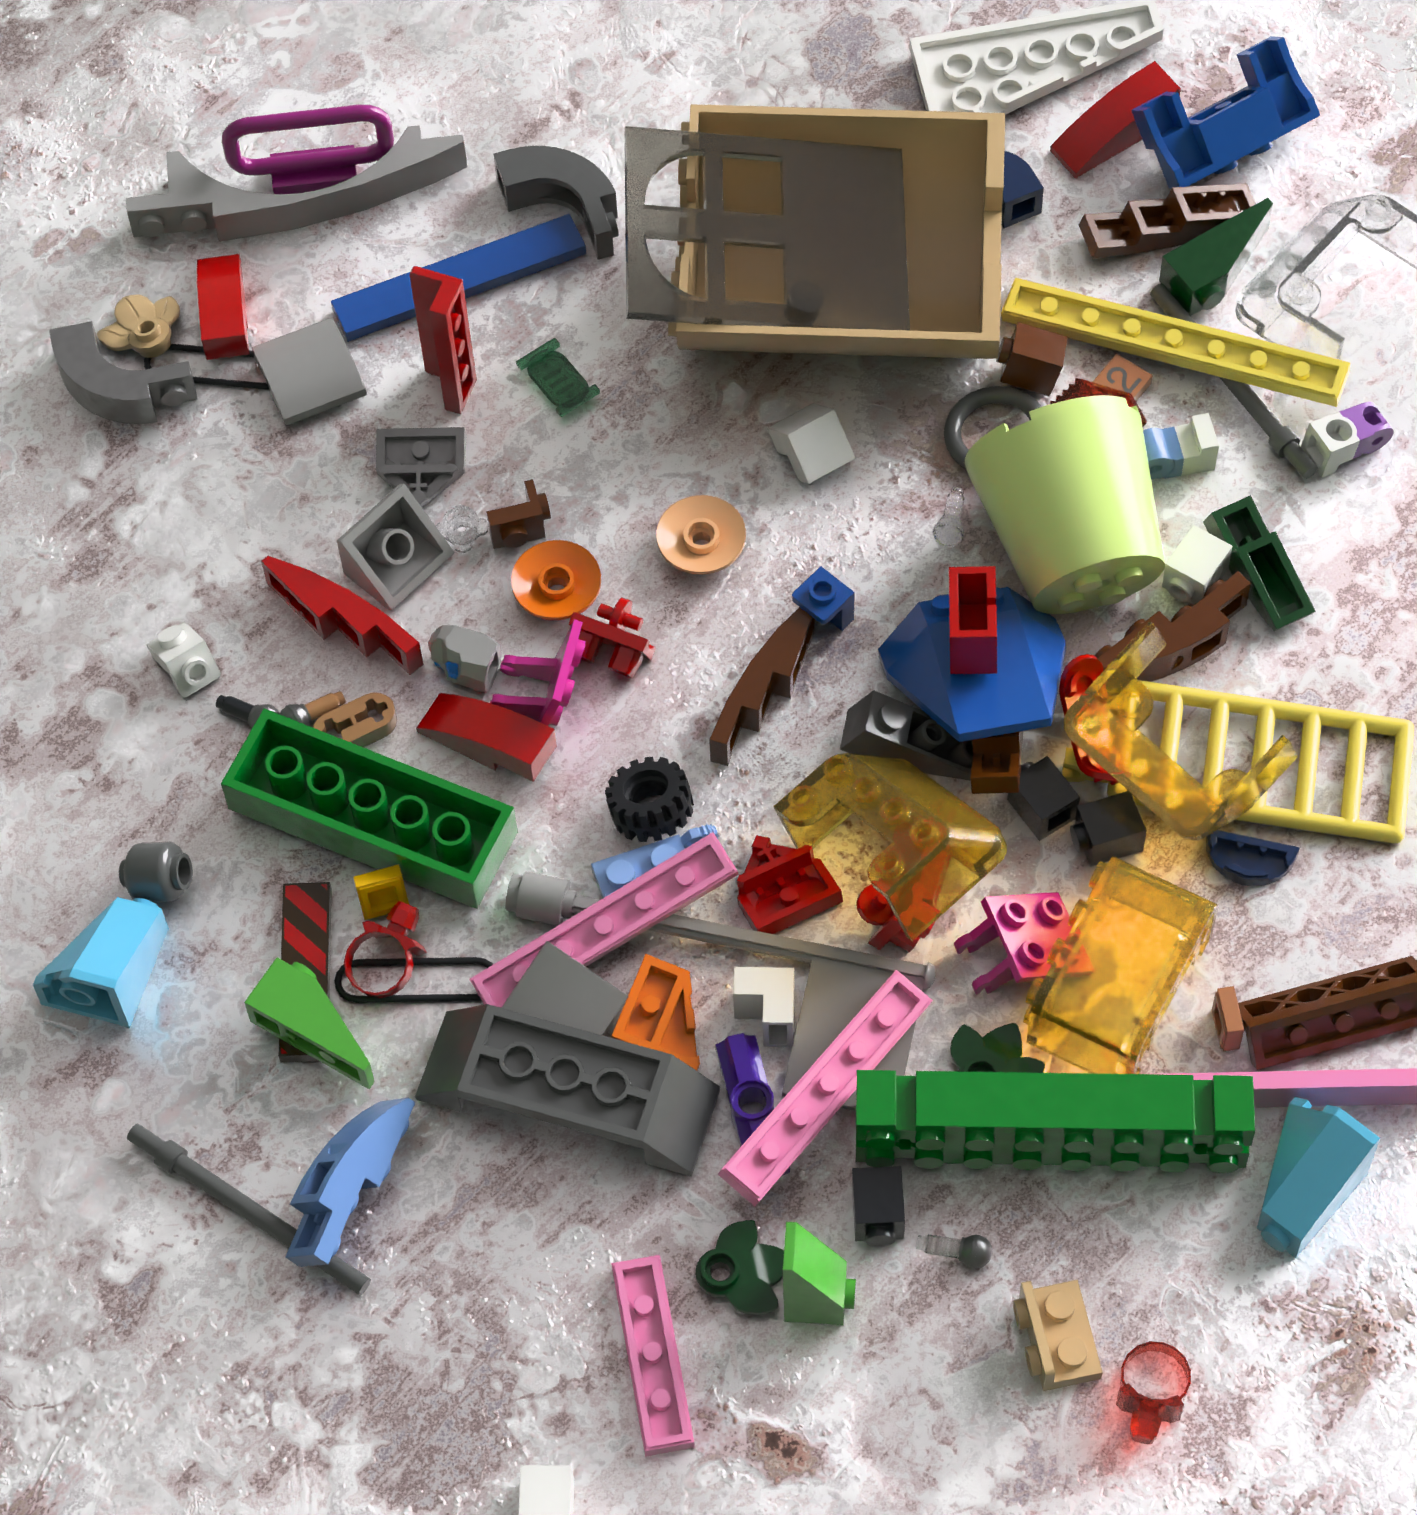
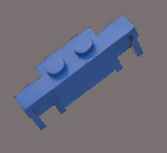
M1270 36L1236 54L1248 86L1190 117H1187L1178 92L1166 91L1131 110L1145 148L1155 151L1169 189H1172V187H1188L1212 173L1222 174L1238 166V159L1248 154L1253 156L1266 152L1273 147L1272 141L1320 116L1314 96L1302 81L1284 37Z

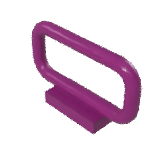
M358 104L237 119L230 123L222 132L221 143L226 162L230 168L248 176L271 174L273 193L281 195L320 190L356 176L357 164L378 161L388 153L394 144L392 122L385 111L373 105ZM353 122L373 123L377 135V142L370 146L354 148L353 144L270 154V157L258 159L242 156L238 141L240 137L248 134Z

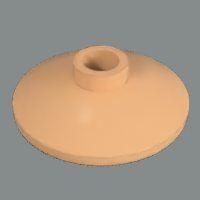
M708 495L690 496L675 502L663 513L657 525V545L664 559L676 569L696 575L712 574L727 568L740 556L746 541L745 523L737 509L720 498ZM698 540H706L709 542L704 545L695 544V542Z

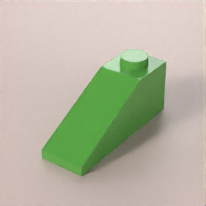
M277 957L244 1002L250 1022L370 1089L375 1082L370 1062L320 986L316 975L301 963L293 962L290 965Z
M786 1221L783 1260L784 1322L843 1325L844 1309H854L856 1279H847V1261L797 1222Z

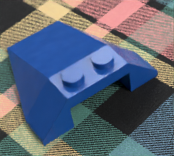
M996 587L997 674H950L948 594L939 595L932 600L918 602L878 648L879 659L887 680L959 742L1052 726L1066 652V640L1056 618L1050 614L1037 611L1029 600L1009 587Z

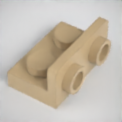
M1078 1280L1034 1289L1031 1281L1022 1282L1019 1299L1013 1300V1310L1018 1329L1027 1328L1031 1346L1025 1347V1356L1031 1377L1039 1375L1043 1391L1102 1379L1103 1372Z

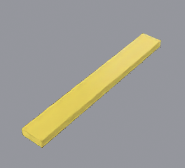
M1019 278L1014 279L1001 311V318L1004 322L1016 325L1017 322L1067 336L1070 339L1335 407L1338 406L1350 372V362Z

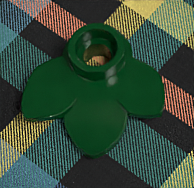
M1016 1023L995 1028L983 1037L973 1028L963 1024L951 1041V1057L959 1072L1043 1073L1045 1069L1044 1062L1035 1058L1022 1057V1039Z
M754 1220L739 1221L727 1226L720 1233L716 1248L701 1256L696 1265L697 1283L710 1296L726 1297L730 1304L740 1312L758 1315L770 1313L779 1307L778 1299L771 1286H774L783 1278L784 1250L775 1246L757 1243L758 1233ZM723 1268L730 1275L723 1281H717L711 1274L714 1270Z

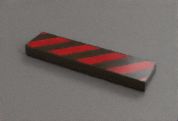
M330 882L283 884L281 960L290 965L293 962H298L308 967L316 975L317 981L329 998L332 897ZM279 1038L278 1056L280 1063L318 1061Z

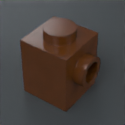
M1017 322L1011 338L1003 337L999 347L996 362L1003 364L1000 382L1050 397L1063 368L1068 337Z

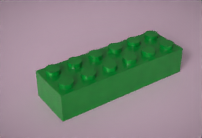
M265 708L262 710L221 782L229 810L378 870L399 864L403 880L475 909H478L518 833L513 806Z

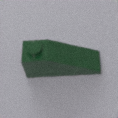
M1269 198L1262 200L1162 256L1159 282L1168 288L1190 316L1202 309L1209 310L1214 308L1226 296L1269 229L1273 202Z

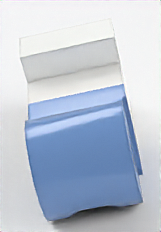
M1209 413L1192 416L1191 423L1164 429L1148 428L1143 430L1151 479H1166L1215 470L1219 444Z

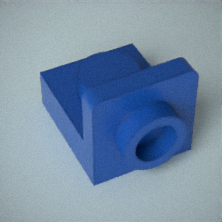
M822 566L792 593V601L823 625L831 622L843 631L854 620L855 592Z

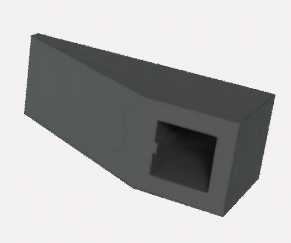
M875 690L848 709L840 750L878 766L971 781L973 761L972 740L957 741L924 711Z

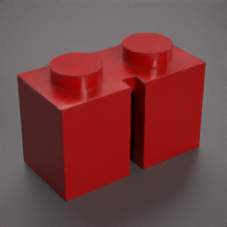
M996 566L949 567L950 674H997Z

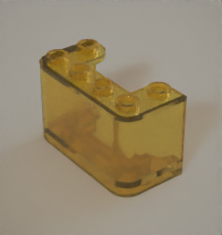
M1113 856L1107 864L1100 861L1096 866L1089 882V887L1092 888L1088 900L1086 902L1081 899L1078 900L1068 920V925L1072 927L1066 940L1058 938L1049 953L1047 964L1051 967L1044 979L1036 977L1025 1000V1003L1029 1004L1023 1023L1028 1025L1026 1043L1084 1071L1095 1074H1140L1141 1068L1138 1067V1062H1141L1146 1051L1150 1050L1154 1034L1191 965L1194 966L1198 955H1203L1212 938L1218 904Z

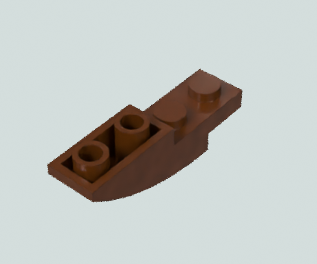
M1238 571L1226 581L1220 579L1213 583L1205 592L1203 599L1192 607L1190 605L1182 607L1173 616L1171 622L1160 611L1146 621L1144 619L1136 621L1127 630L1122 640L1114 646L1106 645L1094 655L1103 664L1102 689H1121L1122 683L1127 679L1151 682L1167 677L1195 664L1222 647L1227 641L1230 625L1229 619L1247 606L1251 582Z

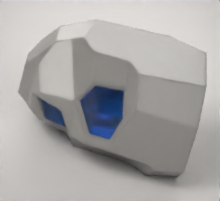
M442 625L438 627L428 641L431 660L434 661L435 666L444 670L448 681L486 693L492 687L500 668L502 657L500 644L486 634L456 625Z

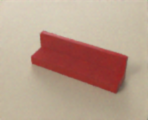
M413 266L409 276L425 371L428 374L440 377L445 410L462 414L477 381L463 279Z

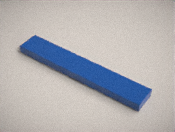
M569 213L422 268L463 279L466 299L586 255L587 253L586 245ZM410 272L331 301L332 310L347 342L416 317L409 276Z

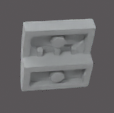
M333 317L252 347L255 361L269 386L272 399L285 425L367 395L355 362Z
M546 941L501 1008L603 1035L628 998V995Z

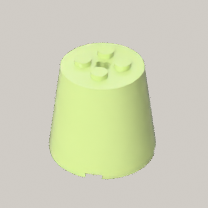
M1089 396L1049 404L1029 411L1031 420L1010 430L1005 423L999 425L981 437L969 449L965 457V467L968 476L1033 607L1037 611L1046 614H1067L1115 604L1145 588L1163 573L1165 561L1141 416L1136 405L1128 407L1126 398L1117 396Z

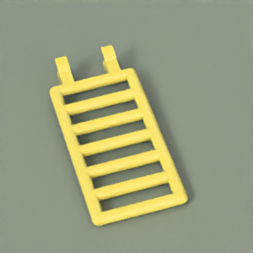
M1135 679L1125 680L1121 685L1120 694L1103 692L1100 696L1105 717L1117 719L1113 748L1115 755L1120 756L1121 767L1129 771L1138 698L1166 702L1155 788L1127 785V782L1111 785L1110 781L1102 780L1100 782L1108 783V797L1131 791L1136 805L1392 844H1398L1404 839L1414 741V724L1409 720ZM1184 705L1211 709L1201 796L1173 792ZM1230 712L1257 716L1247 803L1219 799ZM1275 719L1303 723L1294 810L1266 806ZM1321 726L1349 730L1340 817L1312 813ZM1367 732L1395 736L1387 824L1359 820ZM1066 747L1062 775L1068 782L1094 781V778L1086 776L1079 769L1073 748Z

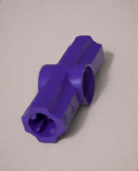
M744 1033L728 1036L722 1042L715 1044L731 1108L732 1124L736 1129L740 1147L774 1110V1096L768 1085L756 1036L745 1035ZM749 1102H756L764 1107L762 1111L756 1114L746 1113L740 1108ZM790 1167L783 1175L790 1173Z

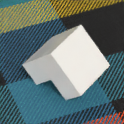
M813 403L767 428L777 453L788 456L798 480L807 484L855 459L835 409Z
M734 967V1019H763V1047H792L795 995L794 968Z

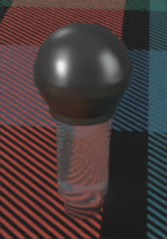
M931 1234L927 1236L918 1235L917 1250H923L926 1254L958 1258L959 1261L970 1268L984 1267L992 1256L990 1241L981 1235L975 1234L966 1238L962 1237V1239Z

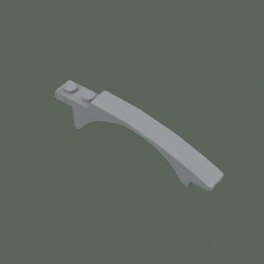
M420 125L409 126L388 153L362 173L344 182L320 190L281 195L262 194L231 187L201 172L179 151L166 152L169 193L126 198V209L133 237H155L166 233L199 232L204 229L216 228L218 240L221 242L294 230L370 209L434 184L467 168L464 135L421 139Z

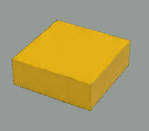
M399 864L353 877L364 920L389 914L392 907L399 901L409 904Z

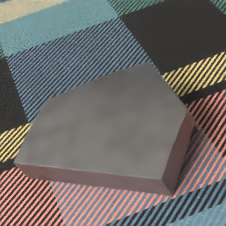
M464 427L377 429L376 431L377 474L392 488L397 487L400 483H404L421 507L434 499L465 473L466 431Z

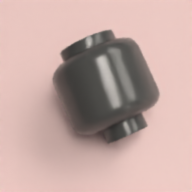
M143 842L135 844L128 851L126 859L122 860L119 866L120 883L123 887H126L131 898H144L154 903L178 900L184 893V890L189 888L193 875L192 863L188 854L183 853L181 848L173 842Z

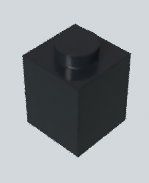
M1046 756L1036 763L1026 762L1021 765L1019 793H1008L1007 800L1036 838L1041 841L1075 820L1080 796L1051 759Z
M1131 791L1077 806L1075 825L1070 826L1071 838L1077 852H1085L1090 867L1139 853L1144 849L1147 830Z
M902 1167L852 1168L855 1241H866L868 1245L886 1246L894 1243L895 1240L904 1239L905 1213Z

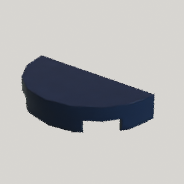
M1207 828L1206 852L1213 867L1226 879L1243 886H1265L1279 881L1292 870L1299 854L1300 847Z

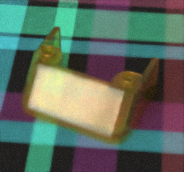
M1149 620L1068 709L1064 718V729L1067 736L1078 748L1177 835L1186 840H1201L1249 811L1298 756L1291 742L1282 735L1248 773L1238 769H1227L1218 773L1206 787H1203L1138 729L1150 717L1154 702L1149 689L1137 677L1167 645L1158 628Z

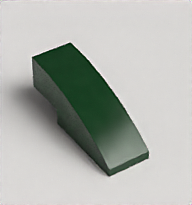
M1251 495L1212 512L1203 521L1208 533L1232 545L1228 568L1232 575L1239 571L1251 582L1248 599L1273 631L1316 612L1276 531L1269 533Z

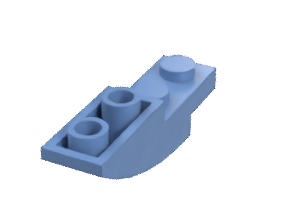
M408 1097L380 1101L344 1125L322 1149L301 1180L290 1202L291 1206L304 1215L285 1258L299 1267L329 1264L330 1259L337 1253L340 1247V1236L348 1217L358 1205L360 1189L380 1187L382 1181L388 1176L391 1169V1159L398 1142L405 1135L409 1127V1116L415 1105L412 1099Z

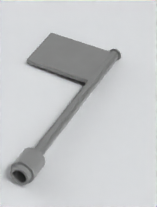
M525 871L523 875L513 874L511 876L506 895L505 909L506 911L516 912L517 918L558 926L563 923L564 917L571 918L600 899L577 895V891L570 890V880ZM675 914L648 929V931L811 963L782 1096L788 1094L895 970L899 971L921 991L930 988L935 979V968L930 962L927 965ZM916 1021L874 1070L896 1071V1075H905ZM856 1091L841 1108L856 1111Z

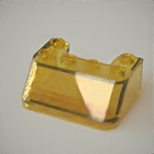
M849 753L834 755L824 761L773 806L796 849L804 845L814 848L852 814L891 842L871 862L868 868V878L872 886L885 896L903 932L911 941L915 940L993 870L1007 853L1006 841L995 824L913 764L901 758Z

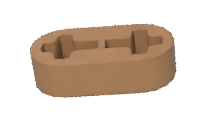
M373 692L323 714L316 720L313 728L325 733L335 729L338 734L341 733L343 740L364 748L391 734L396 727L397 716L393 701L387 695ZM376 710L378 714H382L383 719L375 722L372 717L368 716V712Z

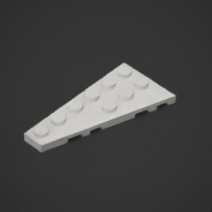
M1133 0L910 38L909 50L926 111L1005 113L1006 115L1161 41L1164 29L1155 0Z

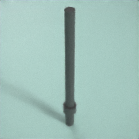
M1158 284L1150 292L1151 297L1167 316L1196 323L1164 284ZM1219 377L1269 436L1268 443L1280 457H1286L1304 479L1313 476L1318 467L1300 447L1301 440L1289 426H1283L1248 384Z
M138 1123L130 1129L127 1140L154 1157V1163L171 1175L178 1173L288 1248L290 1247L297 1231L296 1228L187 1156L188 1151L173 1140L165 1142ZM336 1255L330 1259L329 1264L316 1265L358 1295H362L370 1285L371 1279Z

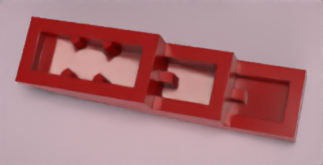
M271 556L261 560L267 584L323 640L336 630H339L366 658L381 647L409 675L424 665L420 643L387 614L349 589L310 570Z

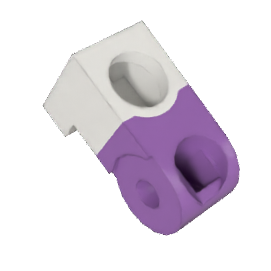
M1364 402L1310 422L1301 448L1318 467L1316 472L1323 478L1335 473L1340 464L1360 457L1361 454H1370L1382 448L1392 438L1394 430L1373 402Z

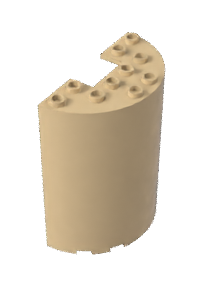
M690 105V121L681 122V148H688L687 159L679 158L678 165L680 209H687L686 220L678 219L677 245L679 246V257H676L675 271L671 273V298H673L672 310H669L668 336L676 337L679 350L998 359L1002 264L1000 262L1004 189L1005 113Z

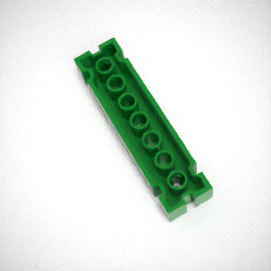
M857 1070L855 1162H865L871 1167H890L894 1165L895 1158H914V1164L917 1167L926 1169L938 1168L944 1163L963 1164L970 1169H986L993 1164H1012L1014 1168L1020 1170H1034L1042 1165H1061L1062 1168L1070 1171H1082L1091 1166H1111L1113 1170L1121 1172L1134 1171L1140 1167H1160L1161 1170L1166 1172H1183L1189 1169V1163H1206V1168H1209L1212 1172L1231 1173L1238 1170V1168H1246L1249 1146H1252L1255 1135L1253 1076L1213 1075L1212 1080H1194L1193 1075L916 1071V1076L896 1075V1071Z

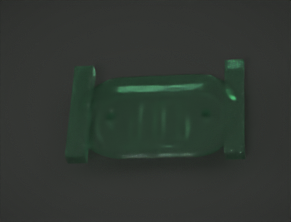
M553 338L517 360L516 365L521 371L527 367L530 378L546 397L557 406L556 412L560 417H563L600 394V389L596 384L589 387L587 381L562 353L554 351L560 347V343L556 338Z

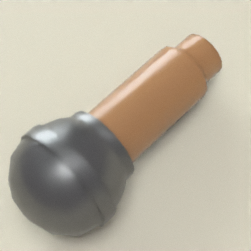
M338 691L334 694H326L305 705H286L281 710L280 715L309 726L312 724V721L345 704L346 701L342 692Z

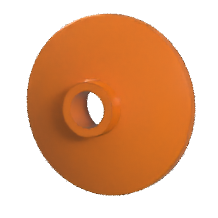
M564 540L546 541L532 546L516 561L511 575L512 591L518 604L531 615L545 620H565L571 618L573 611L581 614L596 600L601 588V571L594 556L584 547ZM554 585H562L565 587L561 590L550 589Z

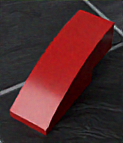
M1154 61L1113 88L1085 111L1050 146V151L1076 179L1142 140L1131 111L1132 109L1166 91L1178 92L1180 96L1181 88Z
M240 254L197 259L201 341L206 360L250 354Z
M439 693L416 727L418 733L494 771L500 765L532 782L535 781L557 747L554 728L507 708L454 694Z

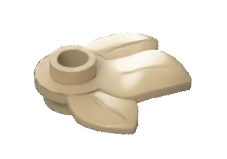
M140 294L125 296L115 306L114 314L117 321L97 332L98 339L105 347L113 351L132 348L143 357H157L166 352L171 345L172 331L170 327L179 318L180 307L172 296L162 298L154 304L147 297Z

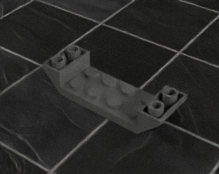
M486 1004L446 1011L415 1098L418 1101L462 1112L465 1101L469 1100L644 1149L645 1164L692 1177L720 1092V1086L672 1054Z

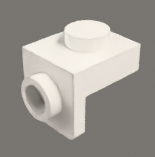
M185 621L179 625L165 628L158 634L157 638L146 644L153 659L170 675L182 697L190 696L221 676V672L205 640Z

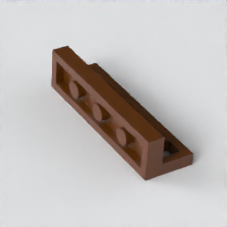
M1408 956L1238 1003L1252 1065L1256 1070L1416 1027L1417 960L1413 956Z

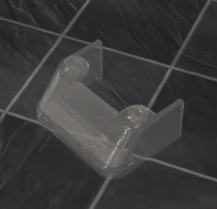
M1369 194L1322 205L1240 290L1235 305L1237 320L1268 342L1340 360L1345 338L1312 317L1319 308L1321 301V291L1314 280L1358 233L1417 270V214L1383 194Z

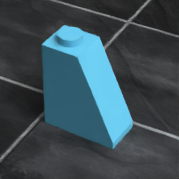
M117 897L36 976L33 987L41 1005L130 1028L169 929L162 908L144 898H134L131 901Z
M1294 1097L1287 1109L1257 1229L1261 1231V1236L1267 1244L1279 1252L1286 1250L1295 1258L1299 1256L1366 1178L1380 1137L1340 1107L1326 1105L1322 1111L1310 1109L1312 1105L1308 1100Z

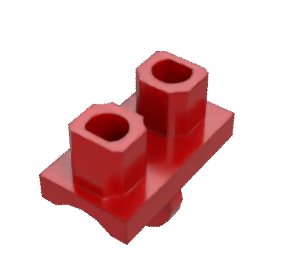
M621 597L614 608L602 603L600 604L597 616L609 620V624L573 611L569 625L571 626L574 620L583 622L578 638L586 641L581 660L594 664L603 642L615 647L608 668L615 673L632 679L644 658L652 660L656 647L649 645L650 641L648 639L624 631L626 627L640 631L643 624V618L631 614V600Z
M912 879L897 895L888 886L880 883L871 884L862 890L856 902L859 915L869 924L875 926L882 925L871 936L868 942L869 945L881 950L890 941L910 952L914 949L920 937L924 939L929 934L940 910L919 899L925 886Z

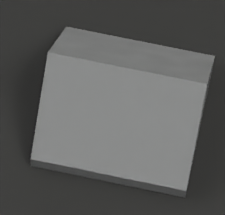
M400 483L337 540L343 573L388 610H393L455 553L404 483Z

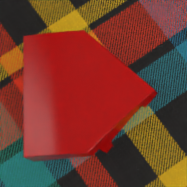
M756 835L751 846L752 855L743 874H739L737 879L739 890L737 896L738 905L754 931L775 934L843 902L841 889L822 860L814 858L812 846L804 845L798 849L771 844V840L768 837Z

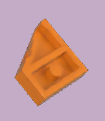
M645 954L611 1038L672 1054L697 1071L700 1060L696 1052L694 1033L696 1024L694 1010L691 1006L692 987L690 971Z

